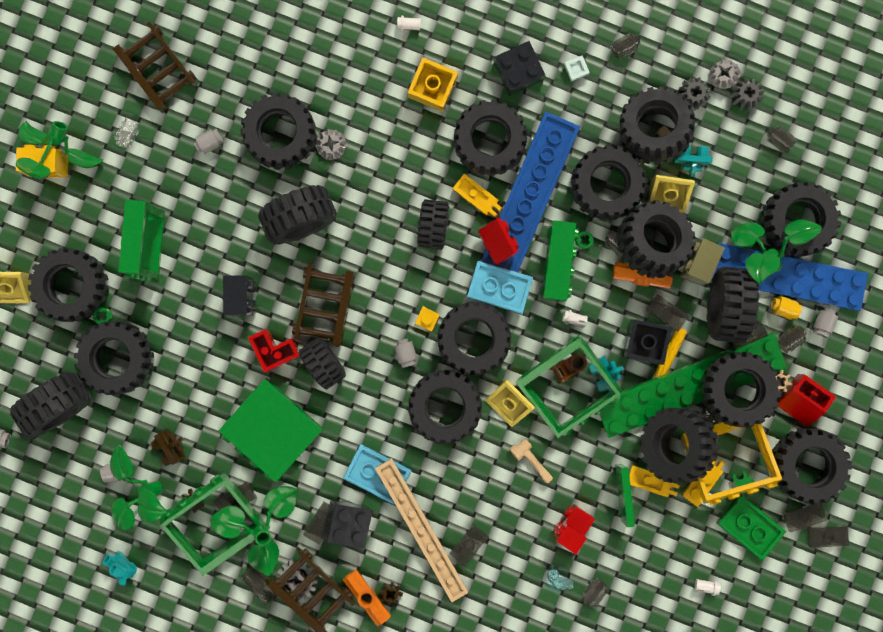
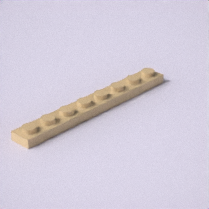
M391 458L375 467L451 602L467 594L468 590L393 459Z

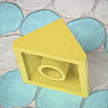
M655 175L651 179L648 201H660L661 204L667 202L670 203L671 207L676 206L679 208V212L685 213L695 181Z
M0 272V303H30L31 292L28 291V285H31V280H28V273Z
M505 380L485 400L511 427L516 425L535 408L508 380Z

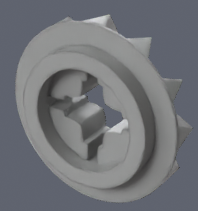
M722 59L720 62H715L712 68H710V81L714 86L721 89L733 87L740 79L738 64L732 62L731 59L729 61ZM721 70H728V76H721Z
M327 129L321 132L316 139V149L323 158L334 160L344 154L346 140L343 134L337 130ZM329 137L332 139L333 142H336V144L333 145V152L331 151L329 146H323L329 143Z

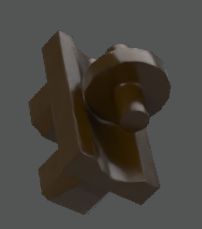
M168 429L154 436L155 439L151 442V446L156 451L162 448L165 453L161 457L164 466L174 465L186 458L182 451L183 447L180 444L184 441L183 437L177 439L174 433L171 434Z

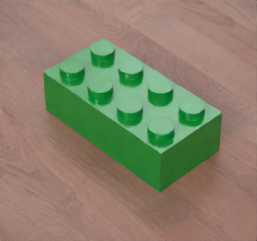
M553 220L549 226L540 300L565 302L571 298L572 286H569V282L574 277V267H571L573 259H576L577 248L574 247V242L578 240L579 228H576L577 223Z

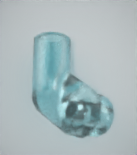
M554 569L548 572V581L554 588L573 589V579H563L559 572Z

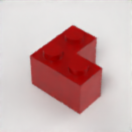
M268 329L248 337L264 373L300 357L299 348L293 338L276 345Z
M573 504L572 507L568 506L563 514L565 517L562 522H558L555 525L553 537L556 542L577 555L587 539L585 534L595 518L576 504Z

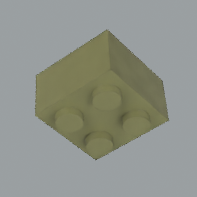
M702 238L695 241L696 244L692 257L679 268V271H681L679 277L697 285L710 283L725 247Z

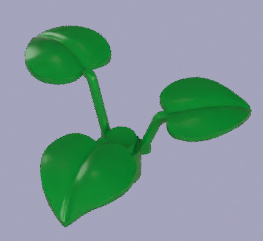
M27 121L19 128L18 136L23 142L35 146L39 144L41 146L47 145L39 162L24 157L16 161V167L31 177L44 179L50 175V169L42 164L52 144L60 145L64 142L65 154L69 156L68 160L81 168H94L101 164L104 159L77 149H68L69 137L66 136L68 126L63 122L54 121L47 135L32 127Z
M803 219L789 223L785 228L787 236L783 240L780 252L776 249L766 251L762 241L759 239L764 236L765 230L757 223L738 225L731 231V239L736 246L741 248L751 247L758 242L763 254L754 253L750 255L746 260V269L753 280L761 284L767 277L782 269L781 258L785 256L784 251L788 240L792 245L805 244L821 232L822 227L814 222Z
M118 445L110 459V469L113 476L119 481L125 479L126 482L142 484L138 490L139 498L129 503H126L123 498H119L112 505L111 513L114 523L120 530L126 531L130 530L135 522L134 513L129 508L131 505L139 504L138 515L145 523L159 520L167 513V510L157 499V496L162 494L161 483L158 481L148 483L147 480L129 478L133 475V466L123 447Z
M280 486L273 488L266 494L263 504L270 510L267 512L265 526L260 525L252 530L247 525L242 524L245 520V515L236 506L222 508L211 516L210 523L213 529L225 538L239 536L241 527L253 535L257 544L250 547L247 553V560L254 569L264 573L266 576H270L279 558L278 545L271 540V535L268 531L270 529L271 513L278 518L290 515L296 505L297 490L290 486Z

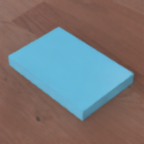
M477 261L467 298L523 314L533 277Z
M360 444L343 479L393 505L395 504L375 470V467L390 458ZM394 461L406 482L412 470Z

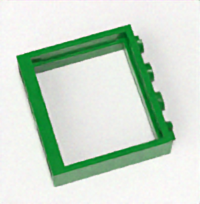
M125 199L118 272L124 273L125 277L146 282H153V279H159L165 222L164 210L146 201Z
M578 335L534 366L516 381V384L557 438L562 435H569L573 431L572 428L578 424L579 426L584 425L589 420L588 417L593 414H600L607 404L611 403L612 405L621 398L620 395L622 393V389L581 335ZM580 347L612 390L560 425L529 383Z
M225 472L220 476H214L206 486L197 488L189 498L181 499L176 507L172 510L167 509V513L160 518L161 528L202 576L255 539L245 529L240 532L239 536L230 539L208 556L202 558L172 522L174 519L224 485L255 522L249 528L254 530L257 526L266 525L265 521Z

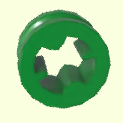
M583 231L579 233L578 240L575 242L579 248L587 249L593 244L594 239L591 233ZM580 236H588L587 241L589 242V244L586 245L585 243L584 245H582L580 243L582 240Z
M99 308L98 311L93 313V319L97 324L112 321V312L107 308ZM106 312V320L100 321L99 318L101 317H99V313Z

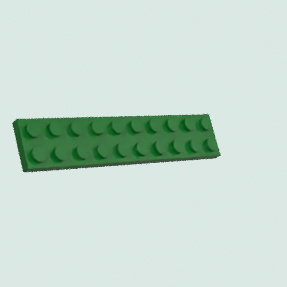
M771 332L623 390L620 395L621 398L612 405L609 403L604 406L605 409L599 414L607 437L611 438L647 424L648 419L651 416H655V413L659 410H664L665 408H688L702 402V398H704L703 393H700V387H703L704 382H701L702 376H706L707 372L705 370L713 364L712 361L716 358H721L722 355L734 352H750L753 355L757 354L763 357L762 360L764 361L768 360L772 364L770 368L776 369L777 372L787 369L776 334ZM733 372L726 380L724 392L734 390L754 382V380L747 372Z

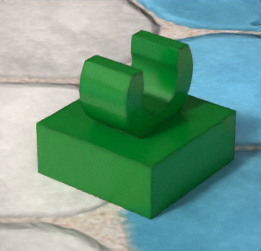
M743 471V479L739 480L733 474L732 488L753 483V477H748L747 473Z

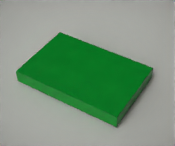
M615 464L621 522L626 527H634L635 520L629 468L623 464Z
M742 494L734 500L716 522V524L761 561L764 560L786 533L782 527Z

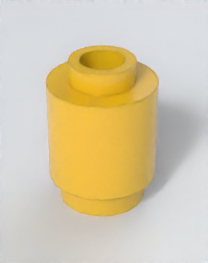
M783 296L774 298L771 303V309L774 314L790 320L798 319L802 311V306L797 301Z

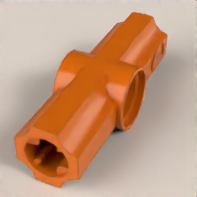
M615 262L612 279L629 281L640 286L649 287L650 285L670 289L673 274L664 278H648L647 274L643 276L637 274L638 271L629 268V264Z
M357 569L343 578L345 584L357 598L359 605L366 610L377 626L382 625L391 617L389 611L377 597L375 590L368 585ZM368 593L372 596V600L366 602L363 600L362 595Z

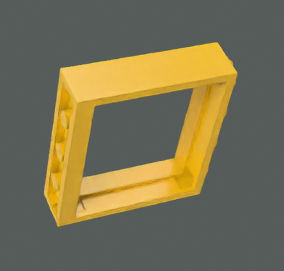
M722 422L713 425L714 429L712 430L717 432V435L742 429V427L729 426ZM755 424L752 430L770 478L708 495L704 480L700 478L696 483L704 504L710 503V505L721 503L723 498L728 497L729 500L739 498L740 494L744 492L750 495L759 492L758 488L766 486L767 489L778 486L777 483L782 480L762 424ZM684 433L681 436V441L687 455L689 442L687 435Z

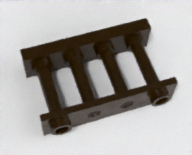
M149 21L146 24L151 29V32L129 48L123 49L118 44L112 49L161 113H164L168 110L165 105L168 98L189 83L195 88L199 86L195 82L197 77L191 70L187 71L161 37L164 33L159 26H153ZM157 37L163 46L142 62L135 64L131 59L134 57L133 54ZM168 52L174 61L152 78L148 77L146 79L142 74L145 72L144 69ZM177 68H180L185 77L162 94H157L154 90L155 85Z
M308 263V267H305L303 272L305 284L297 324L294 323L292 335H295L294 339L300 340L301 334L329 339L330 342H333L332 346L341 347L355 272L346 270V274H342V276L315 271V265ZM312 278L341 283L343 291L339 294L312 290L310 289ZM308 297L335 301L337 304H340L339 312L331 313L306 308ZM305 316L332 320L333 323H336L335 331L328 332L303 327Z
M298 546L296 550L300 557L279 578L274 579L270 575L265 580L266 585L315 632H327L325 622L346 600L352 606L355 604L352 599L353 593L347 587L341 588L312 560L314 556L306 548L302 550ZM307 562L314 570L293 591L290 590L288 592L284 588L285 583ZM321 575L327 583L307 604L304 603L302 605L298 601V596ZM332 588L338 591L341 595L321 616L315 617L311 614L314 606Z

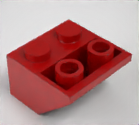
M500 217L478 230V234L495 266L516 256L519 248L515 238H510L508 234L510 228L505 220L502 221Z
M797 374L791 382L792 385L788 386L787 392H784L779 399L778 407L804 426L809 427L826 413L836 399V396L805 374Z

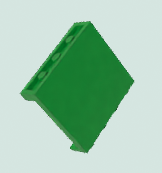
M265 378L218 431L221 433L220 437L225 442H231L235 446L234 449L241 456L246 455L250 459L249 463L254 468H260L264 472L263 475L270 482H277L324 428L274 383Z

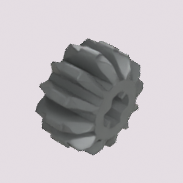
M690 77L689 81L684 80L682 87L678 88V91L685 96V101H689L695 110H698L700 106L704 107L706 105L705 100L710 99L707 93L711 91V88H705L707 85L706 81L700 83L701 77H698L696 81L693 77ZM693 90L696 91V93H695V94H697L696 97L692 96L693 93H691V92H692Z
M747 77L743 79V82L738 80L736 86L731 88L734 93L730 95V98L736 99L733 105L739 103V110L745 107L747 111L751 110L752 107H758V102L763 101L760 95L764 93V90H759L761 83L756 85L754 78L749 82Z

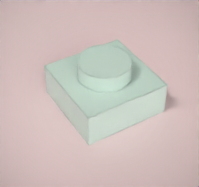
M583 56L564 63L571 82L590 73Z

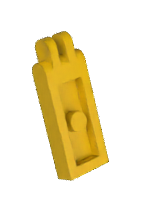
M463 174L452 188V190L486 216L488 214H491L493 217L498 215L492 210L493 208L498 211L502 210V207L497 204L499 200L466 174Z
M722 460L716 466L714 465L711 471H706L707 475L703 478L708 493L723 473L721 468L724 462ZM696 481L690 482L681 494L697 507L703 501Z
M631 465L629 475L632 486L668 497L669 494L677 496L678 492L671 490V487L679 489V484L664 482L663 479L656 478L654 473H650L649 470Z

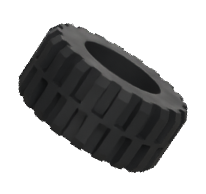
M650 87L647 88L646 92H643V90L637 92L636 97L631 96L628 99V104L623 106L622 114H620V136L623 146H626V151L630 150L633 152L634 158L644 159L643 163L650 164V161L655 162V165H661V161L669 163L672 162L673 157L678 159L682 156V151L686 152L689 148V143L692 142L695 126L694 110L691 109L692 105L690 102L685 101V96L681 93L677 95L676 90L671 88L669 91L665 90V87H659V89ZM659 114L670 118L676 127L666 136L650 137L645 135L638 125L644 118Z
M272 93L270 97L263 95L261 96L262 100L259 102L253 101L251 103L253 107L251 109L247 108L244 112L246 117L242 118L241 124L243 128L240 129L244 146L250 155L265 167L281 170V168L290 169L295 164L296 166L300 165L303 158L307 159L310 156L309 151L314 149V140L317 138L315 132L316 125L311 113L299 99L291 98L289 94L283 93L279 95L278 93ZM274 116H288L296 124L297 132L294 140L286 147L279 149L267 146L261 135L264 124Z
M492 99L491 102L482 100L477 105L475 103L470 105L467 111L464 110L460 119L457 120L454 130L455 152L463 166L466 165L471 172L475 171L481 176L486 174L489 177L495 176V174L502 175L507 170L514 168L516 163L522 158L527 143V128L523 124L522 116H518L517 110L513 107L509 108L507 103L502 102L500 104L497 103V100ZM495 122L506 130L508 144L500 154L489 156L475 149L472 142V134L479 124Z
M605 145V147H595L594 150L588 151L580 159L573 170L570 183L572 184L571 194L574 195L573 200L575 204L581 207L580 210L583 213L586 212L589 214V217H596L601 221H612L626 216L639 205L646 191L644 187L647 184V178L644 177V167L639 165L641 161L638 157L634 158L632 156L633 152L630 150L626 152L621 146L615 148L612 145ZM610 166L620 171L623 175L626 187L624 193L618 199L606 201L599 198L593 192L590 179L593 172L599 167Z
M796 182L773 193V196L769 197L766 201L767 205L762 209L761 213L764 214V217L760 218V224H764L765 234L768 236L766 239L768 244L773 243V249L781 251L783 240L787 236L785 234L787 226L785 221L786 210L792 203L800 202L812 210L815 223L820 225L822 230L816 237L802 245H792L788 240L784 255H793V257L809 256L823 251L825 247H829L832 244V239L838 235L836 229L841 226V221H838L841 211L836 209L837 201H832L830 198L832 194L829 191L824 192V187L820 185L814 186L812 182Z
M321 185L302 187L283 194L266 203L258 213V218L266 238L273 245L290 243L315 234L331 225L337 217V212L328 190Z
M648 201L641 206H637L622 221L618 229L617 243H620L618 250L619 253L622 252L623 261H627L630 264L628 267L632 270L636 269L638 271L637 274L641 276L647 274L648 278H664L673 274L686 264L693 255V249L696 244L693 240L696 237L695 232L691 229L693 227L691 221H687V216L685 213L679 212V208L676 206L671 207L670 203L667 202L661 204L660 201ZM644 227L655 228L664 235L668 244V253L658 252L647 243L644 236Z
M58 248V251H49L47 253L48 256L42 255L38 259L40 263L34 264L32 267L34 270L33 275L29 274L28 280H31V285H28V291L33 294L30 296L32 302L37 303L35 308L38 311L43 312V315L47 318H53L56 321L80 322L84 321L85 318H91L94 311L102 308L101 302H105L107 296H104L105 291H109V285L105 283L108 280V276L103 273L105 268L102 264L98 263L94 256L72 248ZM71 267L81 273L84 288L76 301L66 304L61 302L56 296L54 284L58 274L62 270Z
M723 266L715 271L709 288L706 315L708 333L716 341L743 343L751 337L752 331L755 328V322L757 321L759 284L753 280L747 269Z
M467 302L451 309L443 318L438 330L437 341L439 351L450 367L460 373L476 376L491 372L506 359L511 346V332L508 322L495 307L483 302ZM475 320L484 323L492 334V344L489 350L478 357H470L463 354L456 344L458 329L468 321Z
M117 321L101 322L98 326L90 327L89 332H84L81 336L82 342H77L76 348H79L78 353H74V358L78 360V364H74L75 370H80V374H78L80 380H85V385L88 388H93L94 392L99 394L119 395L132 392L135 388L144 384L143 380L148 379L150 373H148L149 369H153L154 363H151V358H154V352L150 350L153 347L151 342L146 340L147 335L144 332H140L138 327L129 325V323ZM111 340L122 341L130 353L129 366L119 376L106 374L99 361L102 347Z
M734 352L722 355L721 358H716L712 361L713 364L705 370L707 372L706 376H702L701 382H704L703 387H700V393L704 395L702 402L707 405L708 408L706 410L709 414H713L717 421L723 422L726 425L742 428L753 427L755 424L765 422V418H770L774 414L772 409H777L779 405L776 400L777 397L781 398L782 392H778V386H781V381L776 380L775 377L778 373L776 369L770 368L772 364L768 360L764 361L762 360L763 357L757 354L753 355L750 352ZM736 371L747 372L751 375L756 385L755 397L751 404L745 408L733 407L727 401L724 392L727 378Z
M438 370L424 376L414 386L408 401V414L416 431L428 441L430 440L437 444L443 443L447 445L462 441V439L468 437L476 429L482 414V401L476 386L463 374L451 370ZM447 388L454 390L463 401L461 417L449 425H441L434 422L427 412L429 397L439 389Z
M63 373L42 383L17 400L10 408V416L24 437L28 439L36 438L65 423V421L82 411L91 402V394L76 373Z
M665 408L664 410H659L655 413V416H651L647 422L649 424L644 425L642 430L644 434L640 437V441H642L640 452H643L644 455L642 457L643 462L648 464L647 469L650 473H654L656 478L663 479L667 483H688L704 478L707 475L706 471L712 470L714 467L712 462L716 461L718 457L716 455V450H719V444H716L718 436L717 432L712 430L714 429L713 424L706 422L708 418L704 414H699V411L688 408ZM678 427L685 432L689 442L688 454L680 464L672 457L669 448L671 435Z
M801 428L797 429L796 432L791 431L787 433L786 438L782 437L778 441L780 445L779 447L775 446L773 452H776L774 458L782 480L777 484L783 493L804 503L819 504L820 502H829L830 497L836 498L840 495L838 493L839 490H845L847 486L844 483L846 480L850 481L851 475L848 474V469H852V463H848L847 459L851 457L849 452L844 451L846 446L839 442L836 436L822 430ZM816 448L824 456L825 470L816 482L806 484L797 477L795 470L796 460L805 449Z

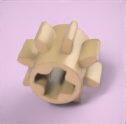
M780 370L779 374L775 376L778 379H783L781 382L782 386H778V392L780 389L783 392H787L786 386L792 385V383L788 382L790 375L785 376L783 375V370Z

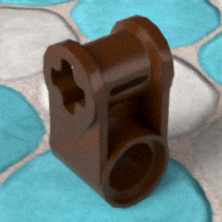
M575 353L559 361L549 369L553 370L558 379L557 383L561 384L584 370L587 366V359L584 355ZM581 357L583 360L582 366L574 367L573 359Z

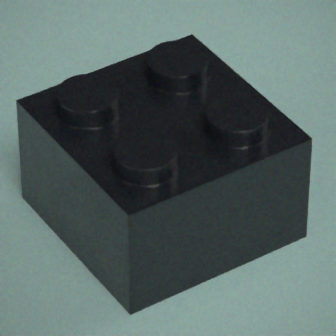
M530 41L494 57L493 63L509 96L544 81L546 74Z
M247 275L223 276V315L253 316V312H256V300H253V293H256V281H253L252 277Z
M631 319L622 357L664 365L672 327Z
M330 499L322 538L327 543L364 549L373 510L365 505Z

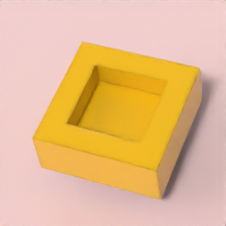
M422 307L415 324L432 332L440 314Z

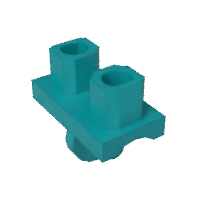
M689 146L686 152L682 151V156L678 159L674 157V163L689 164L683 165L682 170L689 171V177H694L696 172H702L703 170L702 166L696 165L708 166L709 163H712L713 157L709 156L708 146H698L696 155H690L691 146Z
M605 355L598 358L614 380L615 378L616 380L621 379L619 371L624 369L622 365L617 367L615 361L608 363ZM593 364L589 366L593 375L599 373ZM605 379L596 382L600 392L612 390Z
M117 551L115 555L108 553L102 562L105 567L109 568L110 575L115 577L118 583L123 586L126 584V579L132 578L137 571L136 565L133 562H129L121 551Z

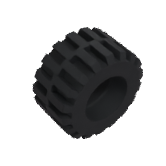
M424 199L422 202L417 235L419 247L443 249L449 215L448 202Z
M317 337L299 350V356L307 370L325 390H328L346 377V372L340 361L323 339Z

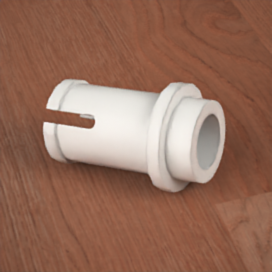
M402 15L397 19V29H401V31L403 29L420 31L421 18H404Z
M565 310L562 321L565 324L570 323L584 328L588 317L573 313L571 310Z
M696 579V592L711 593L712 596L719 595L720 583H717L715 580L710 582Z

